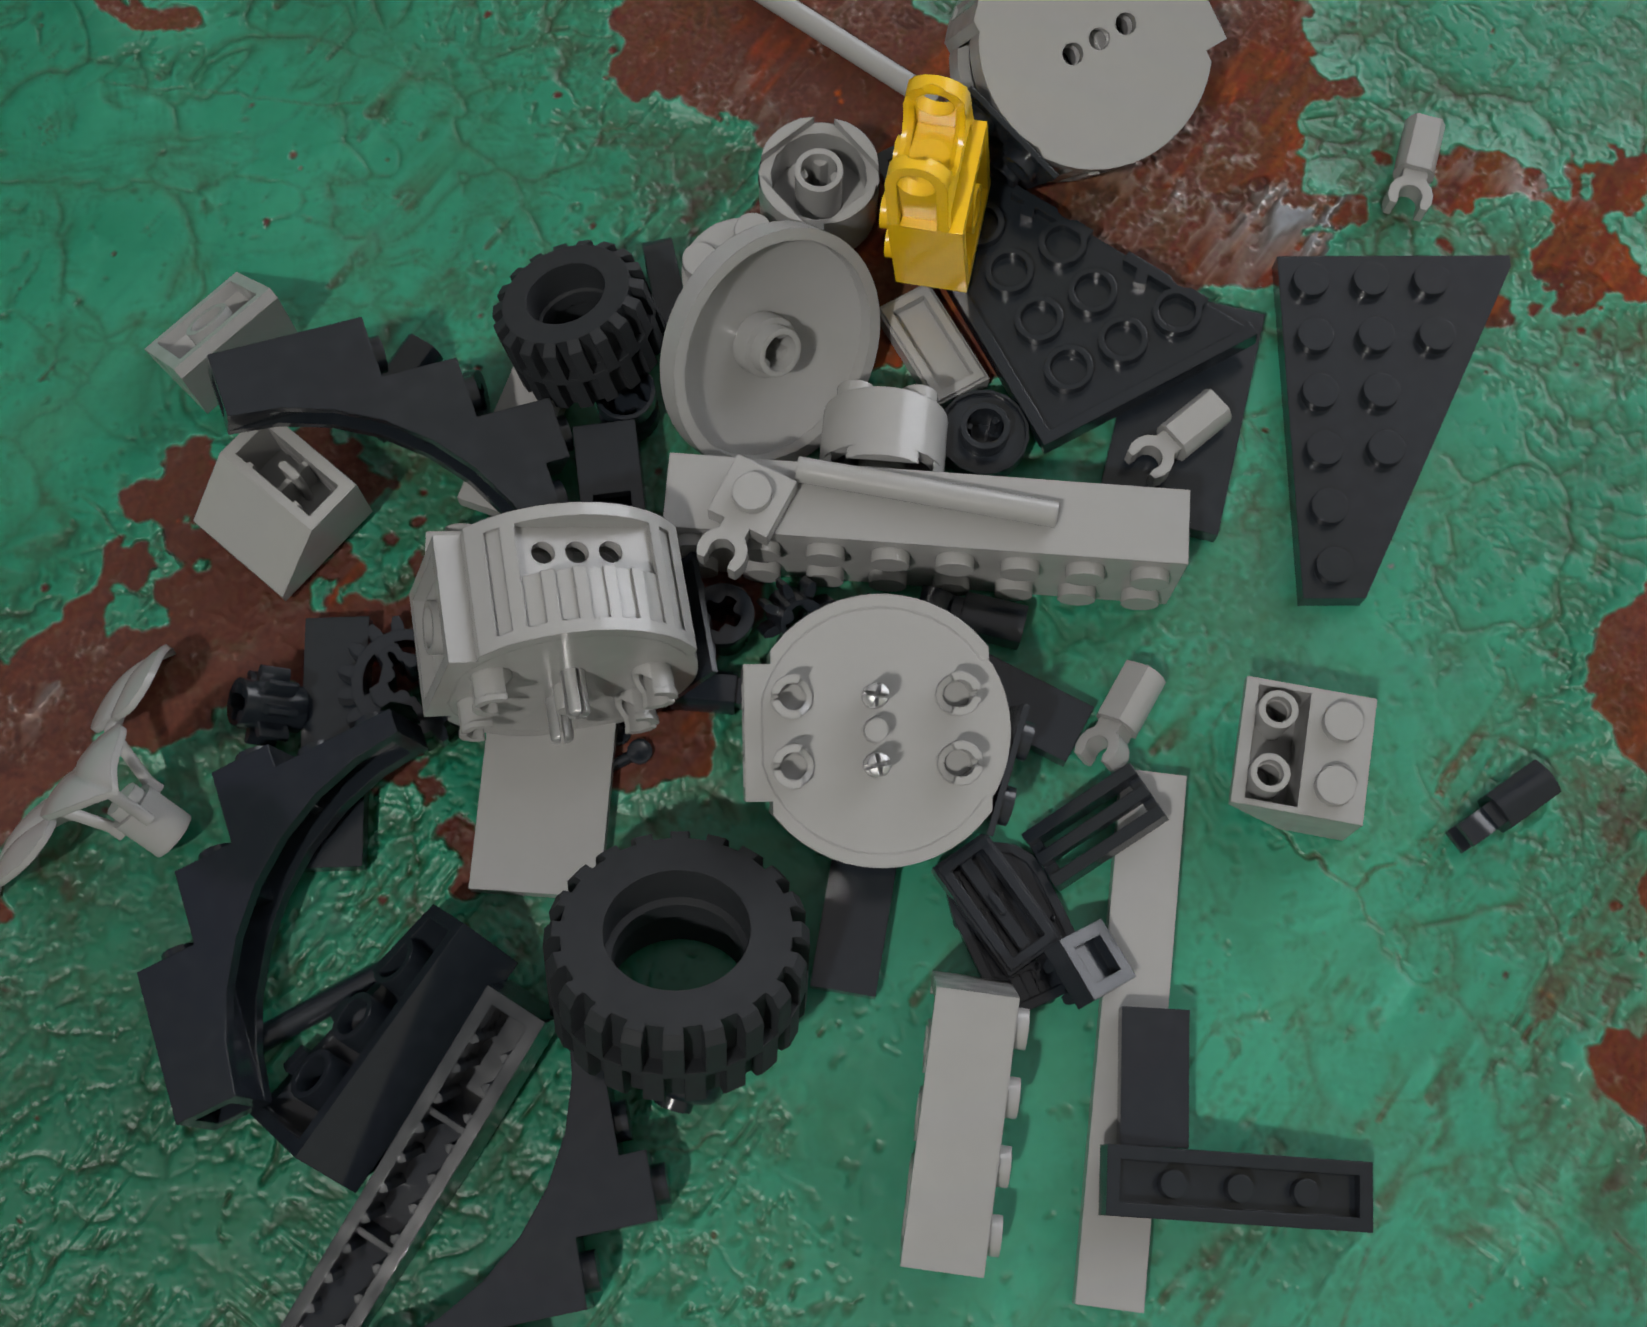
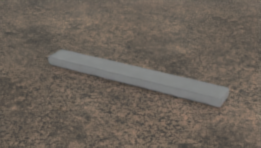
M1136 770L1169 820L1112 857L1106 927L1136 977L1099 998L1072 1304L1144 1313L1151 1219L1098 1215L1100 1144H1117L1119 1008L1129 1006L1168 1009L1187 776ZM1128 787L1119 793L1117 801L1133 791L1132 788ZM1143 804L1117 820L1114 833L1146 813L1147 810Z

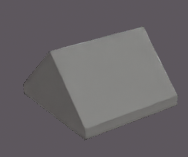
M235 272L149 344L145 350L208 414L218 405L208 374V354L298 332L280 300L269 287Z

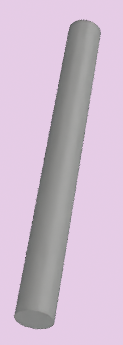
M754 0L905 97L908 81L916 76L915 74L798 0ZM933 94L924 95L931 100L942 102L944 98Z
M802 456L798 458L795 472V481L797 483L1055 528L1059 509V502Z

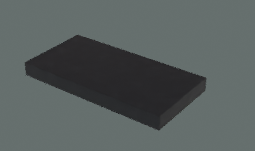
M1208 301L1209 305L1244 325L1246 321L1250 322L1258 333L1256 343L1115 417L1100 484L1149 487L1146 484V480L1151 471L1158 467V462L1150 455H1142L1131 464H1128L1124 458L1131 443L1138 437L1147 434L1157 435V427L1204 389H1212L1230 408L1232 414L1231 422L1183 461L1175 459L1166 480L1160 485L1155 486V488L1190 490L1189 537L1214 542L1219 532L1265 314Z

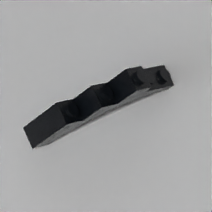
M362 317L207 355L209 378L228 435L274 427L334 428L382 438L428 457L471 485L500 514L533 506L569 502L562 482L559 479L552 481L551 476L561 473L570 457L569 451L574 449L573 437L566 417L563 414L555 415L550 397L477 417L476 413L482 411L480 394L474 378L471 375L463 377L457 357L382 376L381 374L389 371L384 347L378 335L368 337Z
M388 709L386 711L381 710L365 714L355 721L354 727L329 740H318L306 744L299 749L295 757L269 744L254 746L237 754L234 762L212 772L231 843L211 846L199 854V860L175 871L194 943L180 944L166 950L161 955V961L137 972L176 1125L217 1130L272 1103L263 1053V998L272 947L291 894L313 854L349 808L386 775L428 750L421 726L397 712Z
M570 1050L572 1081L565 1134L544 1194L521 1236L485 1280L440 1318L424 1327H514V1325L593 1308L595 1306L592 1293L603 1291L602 1273L597 1250L585 1251L583 1237L663 1221L661 1206L672 1203L670 1182L665 1162L653 1164L652 1153L648 1150L624 1154L622 1142L633 1140L632 1123L626 1099L615 1101L613 1088L605 1085L604 1072L601 1070L596 1076L589 1075L575 1062L574 1050Z

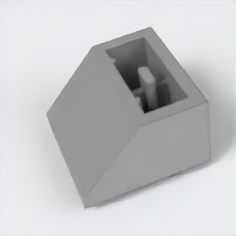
M274 427L239 433L220 452L193 521L281 598L287 601L373 511L358 486L290 428Z
M1247 676L1244 681L1228 804L1281 830L1341 841L1346 839L1363 826L1377 699Z

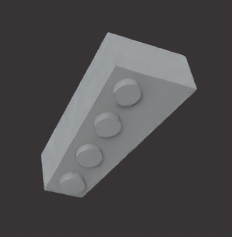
M932 970L930 994L934 995L932 1019L929 1018L925 1029L922 1073H925L923 1086H920L917 1096L913 1137L916 1144L915 1152L911 1153L899 1248L900 1267L984 1278L987 1256L998 1258L1001 1249L1003 1215L992 1214L996 1187L1008 1188L1010 1179L1012 1146L1001 1145L1004 1119H1016L1018 1114L1021 1078L1010 1076L1013 1049L1024 1051L1026 1049L1030 1009L1019 1008L1020 997L1013 984L1009 981L984 979L979 976Z

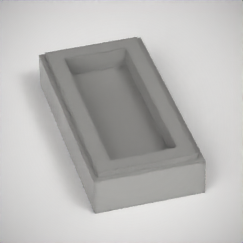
M919 286L879 307L880 326L916 384L929 386L938 393V404L944 410L956 397L972 390H983L988 387L990 378L931 287Z

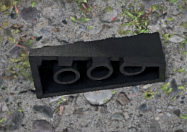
M433 904L373 968L376 982L367 992L357 993L352 997L347 995L332 1011L330 1015L334 1022L333 1028L312 1051L301 1045L283 1064L285 1071L289 1075L271 1093L272 1103L250 1114L296 1159L356 1193L368 1175L377 1168L387 1148L399 1132L487 985L506 981L518 965V962L466 924Z

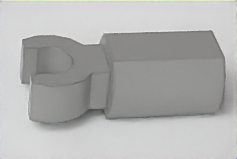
M1416 113L1405 120L1393 170L1394 181L1389 186L1382 201L1383 213L1390 214L1399 197H1407L1414 202V221L1420 222L1427 213L1433 200L1432 188L1429 184L1434 179L1445 131L1443 119Z
M1204 389L1157 427V435L1147 434L1134 440L1124 460L1131 464L1142 455L1154 457L1158 462V467L1151 471L1146 484L1149 487L1158 486L1166 480L1175 459L1183 461L1231 422L1232 414L1230 408L1212 389Z
M1126 660L1096 715L1098 718L1097 724L1087 729L1075 744L1074 753L1085 765L1092 766L1099 752L1106 748L1107 750L1103 754L1101 762L1112 774L1127 764L1130 754L1127 744L1131 738L1136 739L1166 683L1164 677L1149 665Z

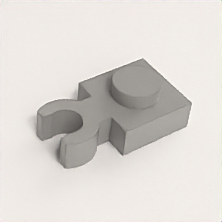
M738 454L707 509L709 519L721 525L708 530L700 538L696 550L698 563L706 565L714 550L728 548L734 553V557L727 568L728 577L734 580L738 579L745 572L748 565L747 543L751 538L768 546L797 492V481Z

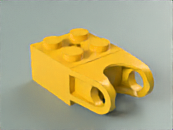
M923 74L914 76L908 81L903 102L901 135L898 134L896 138L893 158L888 166L884 183L885 191L880 206L879 227L887 229L884 242V257L892 258L896 282L967 293L991 185L987 121L974 120L968 88L960 82L944 76ZM924 95H938L948 99L949 101H934L925 97Z

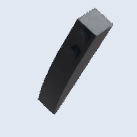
M510 979L487 985L280 1327H368L458 1191L555 1033L554 1017L550 1015L549 1004Z

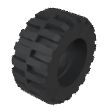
M670 831V838L653 840L652 834L633 838L631 840V847L620 850L615 845L597 855L596 866L591 868L585 864L567 881L568 891L563 890L556 896L549 911L550 923L544 928L543 953L550 1015L554 1017L555 1032L563 1047L571 1051L574 1050L575 1062L589 1075L596 1076L602 1070L606 1086L628 1094L631 1087L643 1090V1099L666 1102V1094H685V1102L706 1099V1090L721 1087L724 1094L746 1084L747 1072L752 1071L756 1076L763 1074L777 1062L778 1049L782 1051L791 1045L798 1033L799 1018L805 1014L807 1002L810 930L805 925L806 911L800 897L793 891L789 892L790 882L776 867L770 865L764 869L763 857L743 845L738 851L729 847V840L710 834L707 835L706 840L690 838L689 831ZM688 939L707 943L722 950L737 963L730 972L710 984L679 991L661 990L645 986L630 979L618 969L636 951L660 941Z

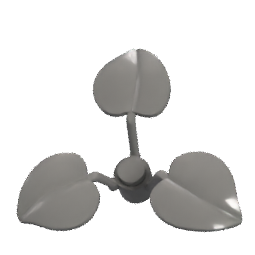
M167 644L161 646L144 660L127 670L110 688L91 724V730L96 733L104 730V733L89 745L79 758L73 771L61 779L50 796L35 806L19 822L8 837L0 854V895L2 886L19 875L38 856L52 835L54 828L68 821L79 822L106 831L119 841L127 836L158 858L168 853L181 839L190 824L191 815L160 794L164 785L151 776L125 741L127 729L123 726L124 718L136 708L150 687L162 660L176 655L172 647ZM120 756L141 782V788L132 782L122 789L121 792L119 791L117 768ZM108 799L112 803L107 814L115 820L112 821L82 811L81 809Z

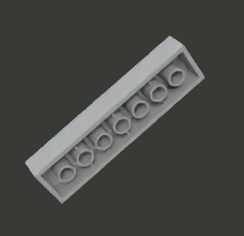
M670 452L663 518L676 527L681 559L690 552H697V545L702 535L708 530L721 525L709 519L707 509L736 457ZM748 458L795 480L796 461ZM858 466L1059 502V509L1055 528L797 483V492L768 546L751 538L747 543L748 565L743 573V577L755 582L771 583L776 582L775 579L781 578V576L802 578L807 576L816 582V586L837 587L842 585L843 581L869 582V587L885 592L902 591L906 589V585H927L947 590L957 596L966 595L969 590L993 591L997 598L1008 601L1028 600L1032 597V594L1057 596V600L1063 604L1076 606L1092 604L1095 602V599L1120 601V605L1127 609L1149 610L1158 607L1159 604L1167 603L1188 566L1190 490ZM728 548L714 550L706 565L699 563L701 578L715 577L718 575V571L728 572L727 568L734 557V553Z

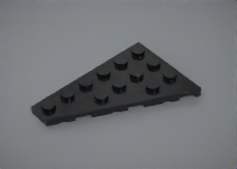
M894 145L877 154L880 181L883 186L889 162L893 158ZM990 175L991 185L967 293L952 290L946 291L1008 395L1021 407L1028 420L1029 430L1044 454L1256 343L1258 333L1250 322L1246 321L1244 325L1209 305V298L1192 288H1184L1177 285L1172 280V277L1130 251L1127 255L1121 253L1094 237L1093 229L1077 220L1064 218L1057 208L1022 187L1016 185L1013 189Z
M1510 255L1277 256L1272 266L1297 606H1360L1366 599L1511 267Z

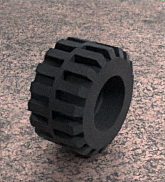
M592 240L578 241L574 246H567L565 243L553 247V251L547 254H537L529 259L530 264L524 268L518 267L510 275L512 282L503 285L497 294L500 302L493 306L492 317L495 321L493 326L522 384L528 392H533L537 400L550 397V400H553L555 406L568 409L574 403H578L580 408L592 407L597 400L605 398L608 402L619 397L618 392L626 387L633 389L641 382L640 375L644 372H651L657 364L655 355L661 353L662 334L665 332L664 321L639 263L635 262L632 254L627 250H617L615 244L605 241L596 246L593 245Z

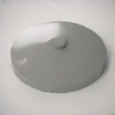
M784 220L759 224L734 235L717 247L698 266L686 282L671 311L664 332L660 356V384L667 413L680 436L692 448L702 455L736 457L740 454L746 458L797 462L799 456L806 457L821 446L825 406L832 398L837 396L838 385L848 380L868 382L878 350L880 336L879 300L873 278L859 254L841 238L807 223Z

